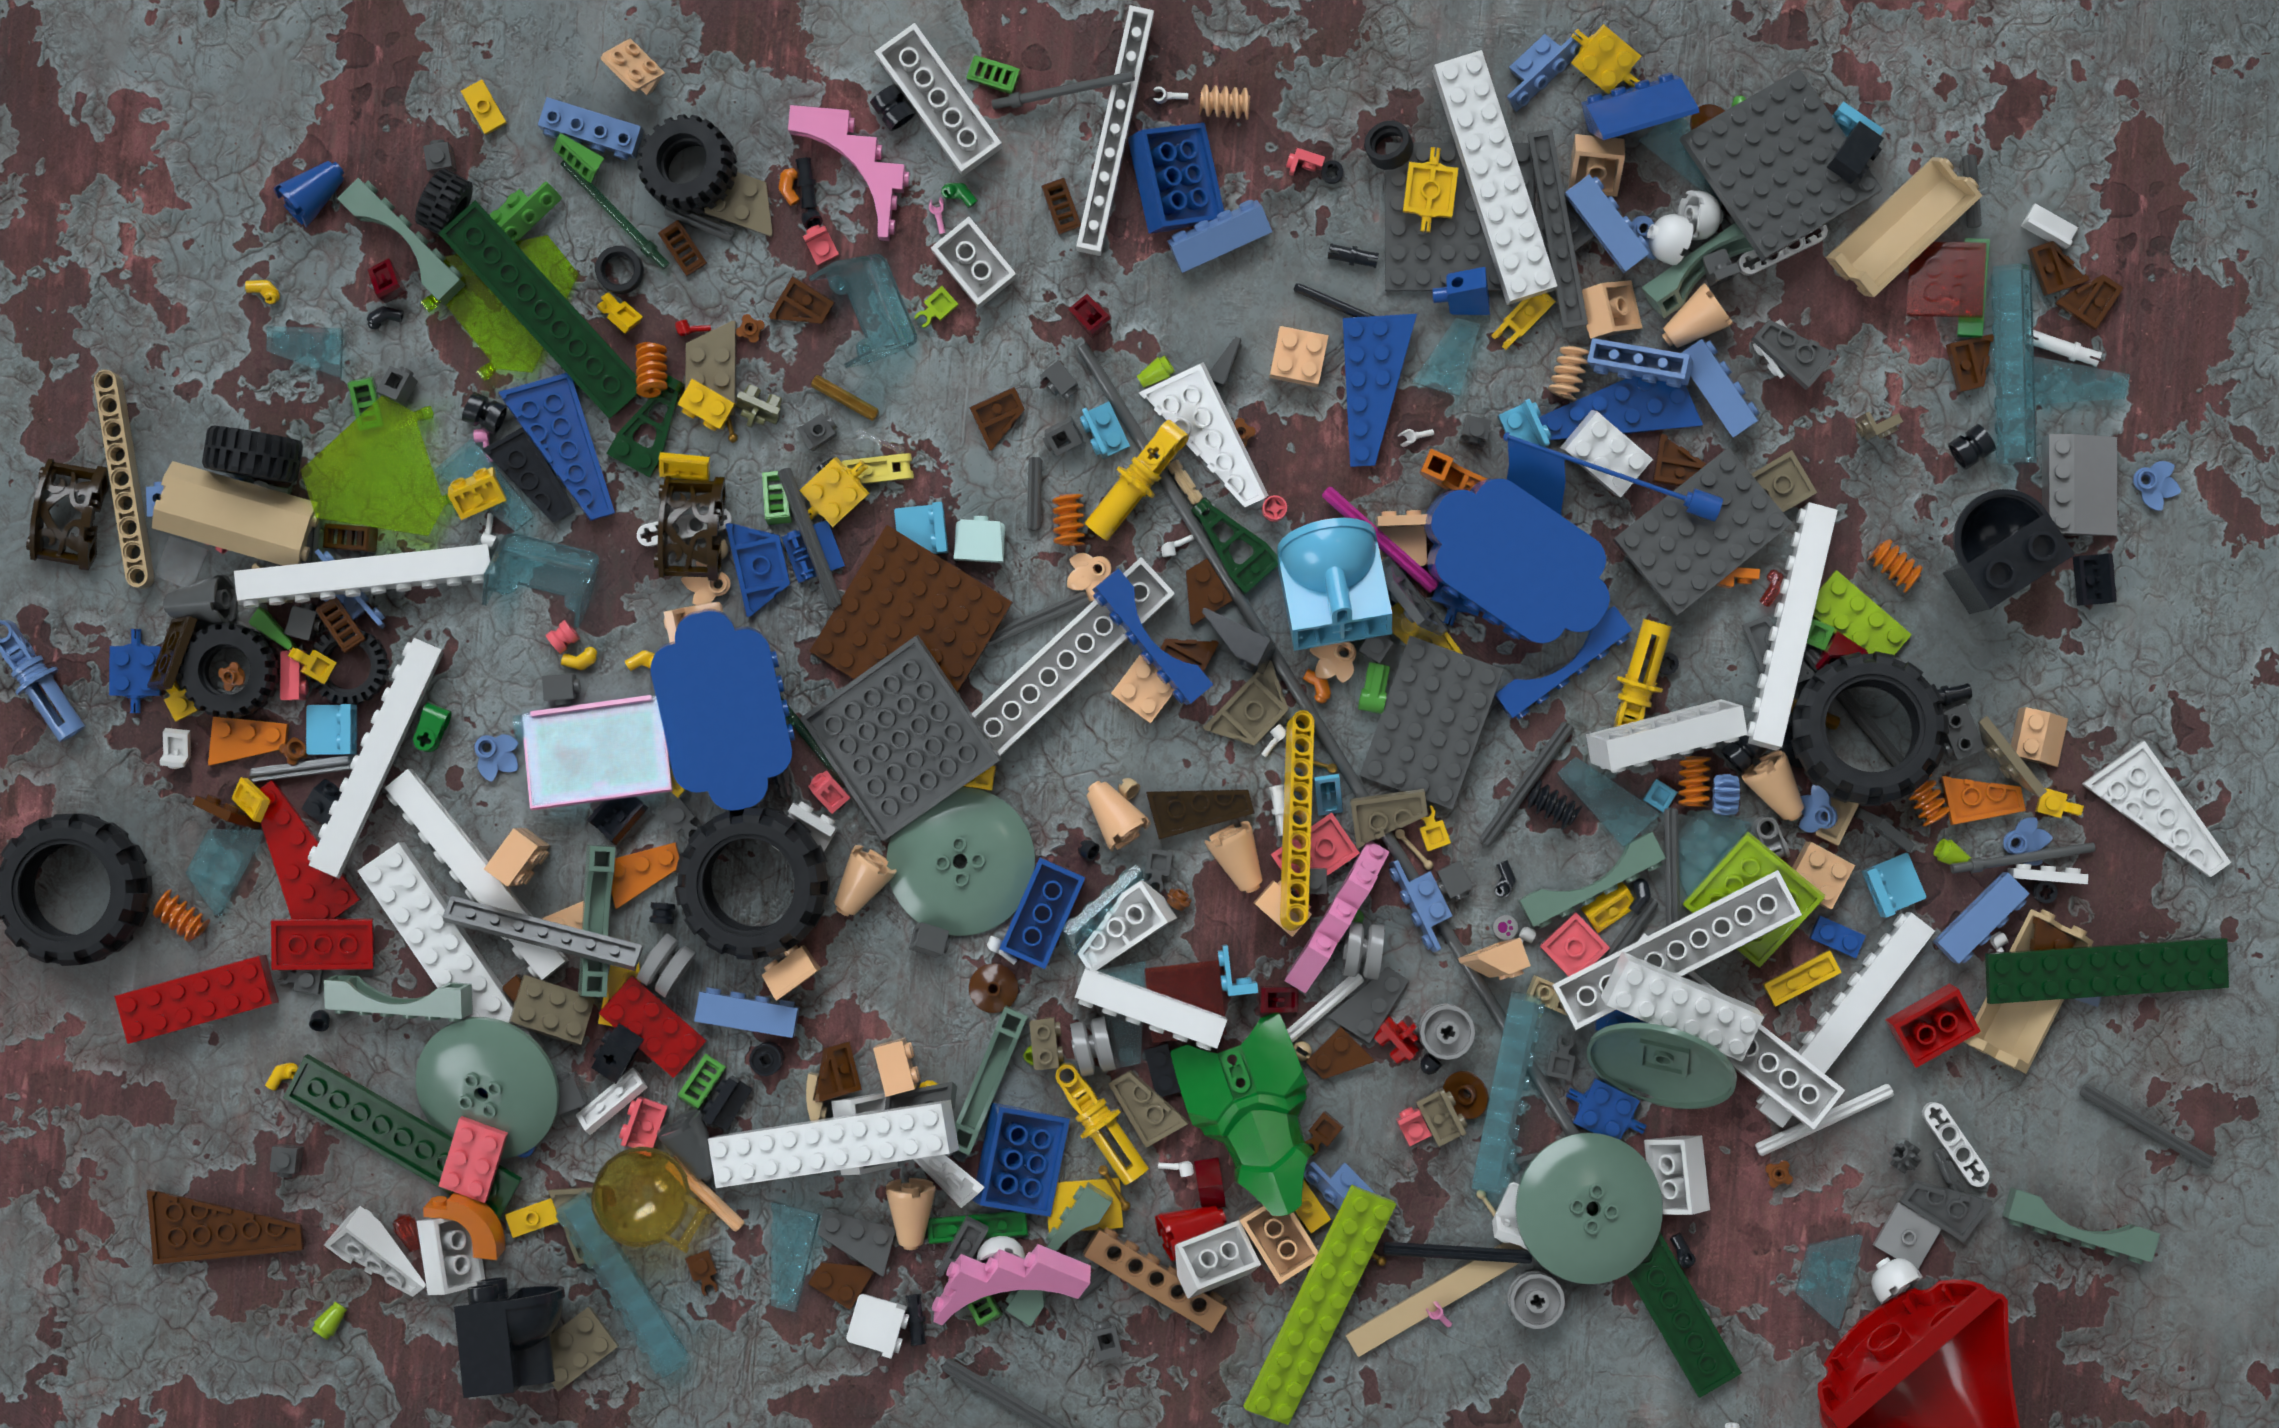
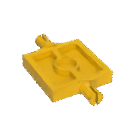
M1603 24L1589 38L1579 29L1575 30L1577 35L1572 34L1571 38L1582 45L1579 53L1571 61L1572 65L1607 94H1610L1611 90L1623 80L1631 87H1635L1632 81L1635 83L1640 81L1630 72L1642 56Z
M1435 147L1430 148L1429 162H1409L1402 211L1403 213L1417 214L1422 217L1420 231H1425L1427 223L1426 233L1431 232L1432 218L1443 217L1452 219L1458 168L1447 167L1439 163L1441 149L1437 148L1435 154Z
M835 457L799 490L812 506L807 510L808 514L811 513V520L819 514L834 527L870 494L861 484L858 477L868 469L867 464H865L858 470L865 463L864 461L860 460L855 467L850 469Z

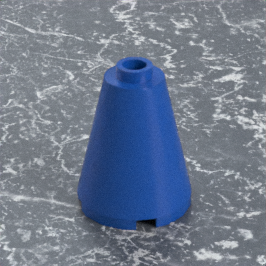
M326 161L276 185L274 192L278 199L282 196L284 197L283 201L285 204L283 206L301 225L304 224L307 227L344 181L342 176L344 171L338 163L334 162L332 164Z

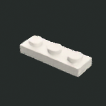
M2016 864V868H2008V872L2017 879L2088 884V874H2081V869L2065 868V872H2056V867L2041 866L2040 870H2031L2030 864Z
M631 1068L620 1078L617 1084L613 1083L578 1112L576 1117L584 1130L591 1135L648 1087L635 1068Z

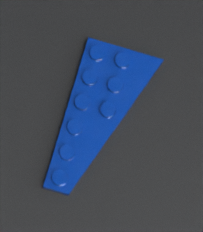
M1417 314L1343 318L1350 467L1376 466Z
M567 373L498 392V395L589 520L593 521L615 514L573 379Z
M1633 376L1632 379L1619 381L1538 417L1542 426L1546 425L1550 431L1551 439L1549 441L1567 439L1591 410L1598 411L1623 434L1703 426L1686 385L1681 384L1680 388L1666 385L1665 381L1659 380L1656 383H1648L1642 381V377Z

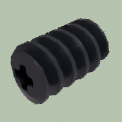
M1539 780L1527 798V808L1530 809L1536 805L1537 815L1544 810V819L1546 820L1550 816H1554L1552 824L1555 825L1562 821L1561 830H1564L1576 819L1582 805L1574 809L1576 801L1571 800L1566 804V795L1558 798L1559 791L1556 789L1549 794L1550 785L1546 784L1541 788L1542 780Z

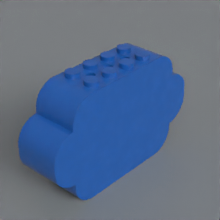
M1487 479L1478 482L1470 491H1446L1438 495L1428 508L1424 530L1429 540L1434 543L1427 559L1431 576L1443 585L1442 591L1453 598L1460 597L1464 599L1462 602L1464 606L1472 611L1484 613L1482 618L1492 625L1496 624L1497 626L1502 625L1505 627L1503 632L1511 638L1518 640L1521 638L1536 643H1548L1557 639L1564 630L1585 632L1594 628L1606 613L1610 602V595L1607 586L1599 578L1606 565V555L1602 545L1592 536L1513 482L1506 479Z
M705 609L686 615L677 626L675 641L663 645L656 651L650 670L675 780L682 788L690 792L700 793L708 791L713 802L723 809L740 810L759 803L765 796L768 788L767 778L779 775L788 767L792 758L790 741L795 740L792 724H786L785 717L790 716L787 701L781 700L780 692H784L781 675L776 676L774 668L779 667L776 651H770L769 643L761 632L750 627L735 628L731 619L725 613L716 609Z

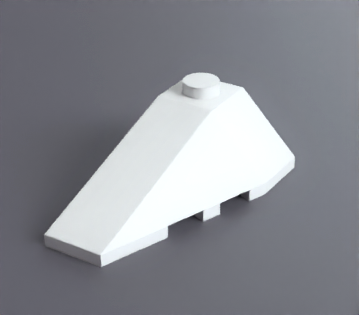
M1141 880L1118 897L1112 909L1107 912L1103 921L1093 931L1077 954L1087 968L1097 971L1168 925L1177 917L1165 898Z
M361 1206L343 1221L324 1244L342 1260L350 1264L355 1261L365 1266L364 1271L370 1275L377 1273L384 1276L387 1284L412 1297L426 1286L382 1223L369 1210Z

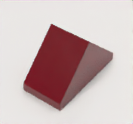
M390 258L367 269L375 294L384 303H388L407 293Z
M1088 294L1068 308L1092 339L1111 324L1110 316Z
M1837 631L1830 639L1826 649L1822 651L1815 667L1817 670H1820L1826 664L1838 660L1841 656L1856 652L1868 654V652Z
M1260 986V1013L1298 1012L1299 989L1295 987Z
M1219 1158L1194 1161L1201 1208L1216 1206L1217 1208L1226 1207Z

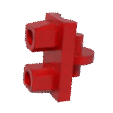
M1389 1016L1383 1021L1380 1029L1374 1036V1039L1382 1046L1390 1040L1397 1046L1389 1053L1397 1064L1406 1059L1410 1061L1419 1050L1414 1044L1418 1039L1413 1033L1417 1027L1414 1022L1409 1026L1403 1020L1396 1024Z

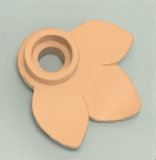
M1078 553L1069 559L1075 570L1068 576L1067 587L1072 590L1085 589L1088 599L1094 601L1093 595L1095 593L1092 589L1111 574V563L1103 556L1092 557L1087 553ZM1097 564H1100L1102 566L1101 573H1097L1095 571V566Z
M696 561V566L707 567V565ZM723 572L719 576V579L723 582L722 587L719 589L715 588V581L708 580V577L681 578L685 587L695 592L692 602L695 605L712 603L716 596L725 595L731 586L729 577Z
M1343 642L1310 649V652L1320 659L1315 668V676L1317 678L1328 679L1336 675L1337 679L1344 683L1352 677L1354 672L1353 661L1356 657V648L1352 643ZM1346 651L1348 656L1342 657L1339 652Z

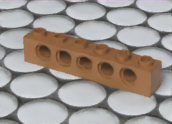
M1100 1227L1097 1228L1083 1251L1086 1258L1211 1333L1214 1331L1227 1309L1226 1303L1223 1302L1224 1297L1214 1291L1210 1294L1204 1292L1189 1299L1185 1292L1180 1296L1172 1295V1287L1181 1285L1177 1277V1268L1171 1265L1166 1268L1160 1264L1161 1259L1149 1252L1147 1256L1138 1251L1140 1247L1128 1239L1126 1242L1118 1239L1119 1234L1108 1227L1104 1230ZM1112 1246H1117L1121 1249L1120 1255L1116 1258H1111L1107 1255L1108 1249ZM1133 1259H1139L1142 1262V1266L1139 1270L1133 1271L1128 1268L1129 1262ZM1154 1272L1162 1273V1281L1152 1283L1150 1281L1151 1274ZM1196 1298H1203L1206 1302L1203 1308L1195 1309L1192 1307L1193 1301Z

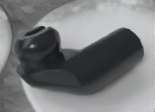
M381 306L368 314L367 325L370 329L376 330L381 326V322L386 319L401 323L404 311Z
M1505 860L1496 865L1501 875L1494 890L1498 897H1507L1516 883V878L1508 860Z
M1643 878L1634 881L1633 891L1635 899L1628 907L1637 915L1651 898L1649 884Z
M1680 1232L1671 1236L1670 1240L1676 1249L1679 1265L1683 1268H1690L1696 1262L1694 1254H1692Z

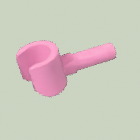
M940 197V207H934L932 199H930L929 210L932 214H935L939 234L945 233L942 219L944 200Z
M482 429L474 430L475 443L483 442L484 448L489 446V432ZM486 454L488 463L493 462V460Z
M1437 1301L1433 1302L1437 1307L1436 1311L1430 1312L1426 1308L1430 1318L1434 1320L1439 1319L1446 1327H1451L1452 1323L1444 1316L1443 1309Z

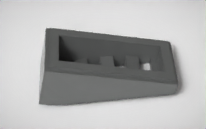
M1236 336L1210 370L1209 374L1215 385L1221 387L1226 385L1241 345V338Z

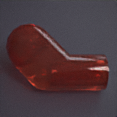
M1772 569L1767 574V580L1771 583L1759 600L1764 606L1770 607L1778 596L1784 579L1782 572L1779 573L1776 569Z

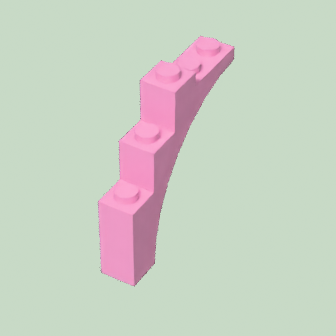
M790 105L789 133L791 135L811 138L828 145L842 154L857 168L868 184L874 198L878 216V238L881 241H890V235L895 233V220H891L892 210H897L898 196L894 195V192L904 193V186H909L910 172H906L905 165L877 162V159L881 160L882 145H878L877 137L850 135V133H854L855 118H851L849 110Z
M1373 841L1363 846L1337 895L1292 965L1284 980L1285 982L1306 994L1330 959L1337 943L1350 926L1357 910L1370 893L1378 877L1377 875L1389 854L1388 850Z
M1039 1244L1032 1252H1028L1025 1259L999 1249L994 1257L988 1259L986 1264L960 1254L957 1260L951 1262L947 1269L946 1275L949 1279L944 1292L940 1297H936L933 1302V1322L943 1325L954 1313L967 1304L1000 1292L1042 1290L1079 1299L1090 1285L1091 1265Z

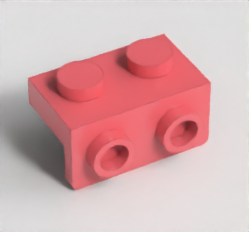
M281 651L280 699L306 700L309 690L308 680H306V674L300 672L304 665L288 657L290 651Z
M641 1096L636 1101L632 1100L627 1112L631 1117L628 1125H623L619 1138L622 1139L621 1145L651 1154L658 1138L657 1132L662 1126L668 1106Z

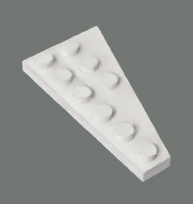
M1204 362L1139 392L1144 399H1147L1155 407L1154 410L1159 416L1162 415L1166 420L1173 421L1189 435L1186 445L1208 464L1207 467L1212 473L1215 472L1225 483L1224 486L1244 507L1269 496Z
M2141 741L2082 783V785L2206 876L2212 877L2231 863L2145 741Z

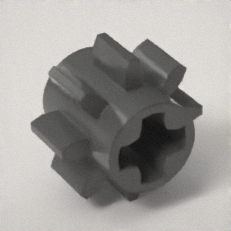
M1905 1140L1904 1144L1896 1143L1891 1152H1889L1893 1159L1890 1164L1904 1174L1907 1170L1915 1171V1168L1922 1161L1918 1156L1921 1150Z

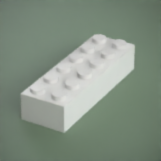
M915 23L874 51L878 61L962 177L1003 149L1001 141Z
M1720 699L1586 734L1591 764L1600 766L1601 769L1611 770L1612 773L1625 771L1626 767L1630 765L1639 767L1649 764V760L1656 759L1662 761L1670 759L1672 754H1690L1698 747L1707 749L1717 746V742L1724 741L1725 743L1738 741L1740 736L1747 735L1743 706Z
M1624 952L1621 953L1601 994L1605 1004L1611 1008L1650 1024L1667 1026L1694 1035L1711 1044L1723 1054L1741 1062L1764 1018L1756 1007Z
M1085 967L1075 998L1079 999L1078 1004L1089 1008H1092L1093 1005L1103 1007L1102 1012L1114 1017H1116L1117 1013L1125 1015L1126 1021L1136 1025H1140L1142 1021L1150 1024V1030L1161 1034L1164 1033V1030L1173 1033V1038L1187 1042L1188 1038L1197 1041L1196 1046L1211 1051L1212 1047H1218L1227 1022V1018L1087 967Z

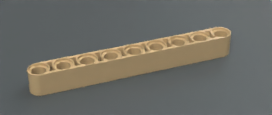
M101 370L94 377V386L125 578L129 585L146 589L154 582V570L122 378L118 374L109 370ZM111 376L113 384L109 388H105L104 381L107 377ZM115 400L117 408L114 412L110 413L108 405L111 401ZM120 425L121 432L118 436L114 437L112 429L114 426ZM123 449L125 456L121 461H117L116 453ZM127 473L129 481L126 485L122 486L120 484V477ZM127 498H131L133 501V505L129 510L124 508V501ZM135 522L137 529L130 535L128 533V526L130 523ZM138 546L141 554L138 558L134 559L132 557V550ZM142 570L145 578L138 584L135 579L136 574Z

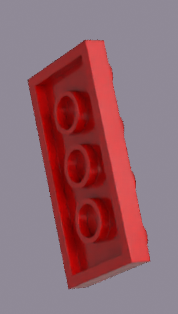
M373 918L271 920L272 970L374 968Z
M632 975L598 1012L615 1028L620 1023L643 1038L644 1041L639 1049L673 1078L707 1041Z

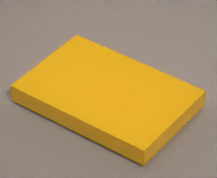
M1106 1178L1057 1182L1051 1217L1048 1216L1049 1232L1053 1227L1058 1229L1062 1223L1059 1217L1067 1206L1069 1208L1073 1206L1076 1201L1073 1199L1074 1194L1080 1185L1085 1188L1088 1182L1111 1196L1113 1201L1098 1224L1086 1227L1081 1231L1097 1230L1098 1227L1102 1229L1106 1227L1110 1229L1123 1228L1121 1202ZM1111 1178L1121 1193L1120 1178Z

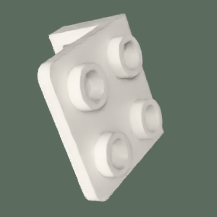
M802 801L799 804L792 803L788 810L790 812L788 817L799 820L811 831L810 835L818 845L821 844L825 852L838 830V827L833 825L835 821L824 814L819 817L812 813L814 808Z
M1512 1182L1508 1185L1492 1220L1494 1238L1503 1243L1510 1242L1520 1245L1528 1250L1520 1236L1516 1221L1515 1204L1519 1184Z
M860 1294L847 1333V1341L883 1352V1357L891 1359L894 1352L899 1353L903 1339L898 1337L901 1328L906 1329L909 1319V1314H905L907 1306L870 1295Z

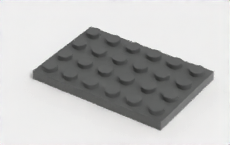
M1729 447L1673 491L1686 496L1688 491L1692 493L1695 488L1723 498V503L1715 522L1686 512L1687 507L1683 506L1684 500L1668 495L1613 539L1615 544L1676 617L1792 524Z
M1410 635L1359 776L1403 792L1424 789L1426 800L1453 810L1504 669Z

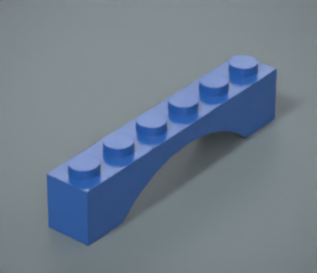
M1119 568L1092 589L1095 593L1093 597L1102 607L1105 605L1111 612L1109 614L1111 620L1117 626L1121 625L1127 632L1125 636L1132 645L1137 644L1143 651L1141 653L1142 658L1149 665L1153 664L1158 670L1156 674L1164 684L1169 682L1174 689L1172 694L1181 704L1183 702L1186 705L1191 704L1213 686V683L1198 665L1185 663L1170 656L1151 640L1137 614L1134 586Z
M1615 606L1611 607L1606 611L1600 622L1589 630L1582 648L1563 668L1542 678L1512 680L1497 691L1494 698L1510 719L1515 716L1518 719L1522 718L1530 712L1528 706L1535 701L1539 705L1550 697L1548 692L1556 687L1559 690L1570 682L1568 679L1570 675L1575 672L1577 675H1580L1590 667L1588 662L1596 657L1597 660H1600L1610 652L1607 648L1612 644L1616 643L1619 646L1630 638L1627 633L1632 628Z

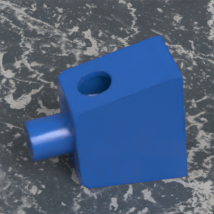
M1486 267L1449 273L1446 276L1447 287L1433 288V302H1448L1449 311L1452 315H1490Z

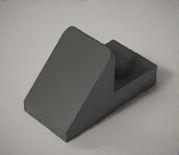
M1721 249L1703 257L1709 288L1729 281L1741 272L1737 262L1731 263L1726 249Z

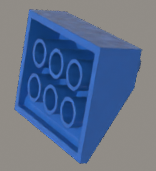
M1673 73L1658 76L1659 80L1649 82V80L1634 83L1635 87L1629 89L1625 87L1612 89L1611 94L1602 96L1601 93L1590 95L1587 97V101L1581 102L1587 130L1602 140L1700 112L1682 78L1676 75L1673 76Z
M1205 123L1144 129L1128 137L1149 234L1195 226L1204 220L1209 222L1216 219L1217 215L1224 211Z
M991 1103L976 1181L985 1188L972 1201L981 1206L1051 1217L1070 1118L1015 1106Z

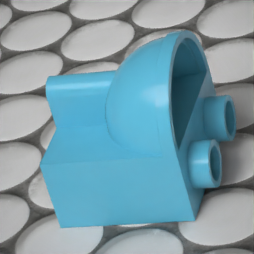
M1354 518L1325 519L1301 526L1282 538L1277 547L1278 571L1294 651L1392 634V610L1376 531L1370 523Z

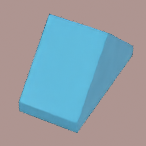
M1339 774L1314 777L1313 784L1318 816L1328 815L1331 812L1333 814L1343 812Z

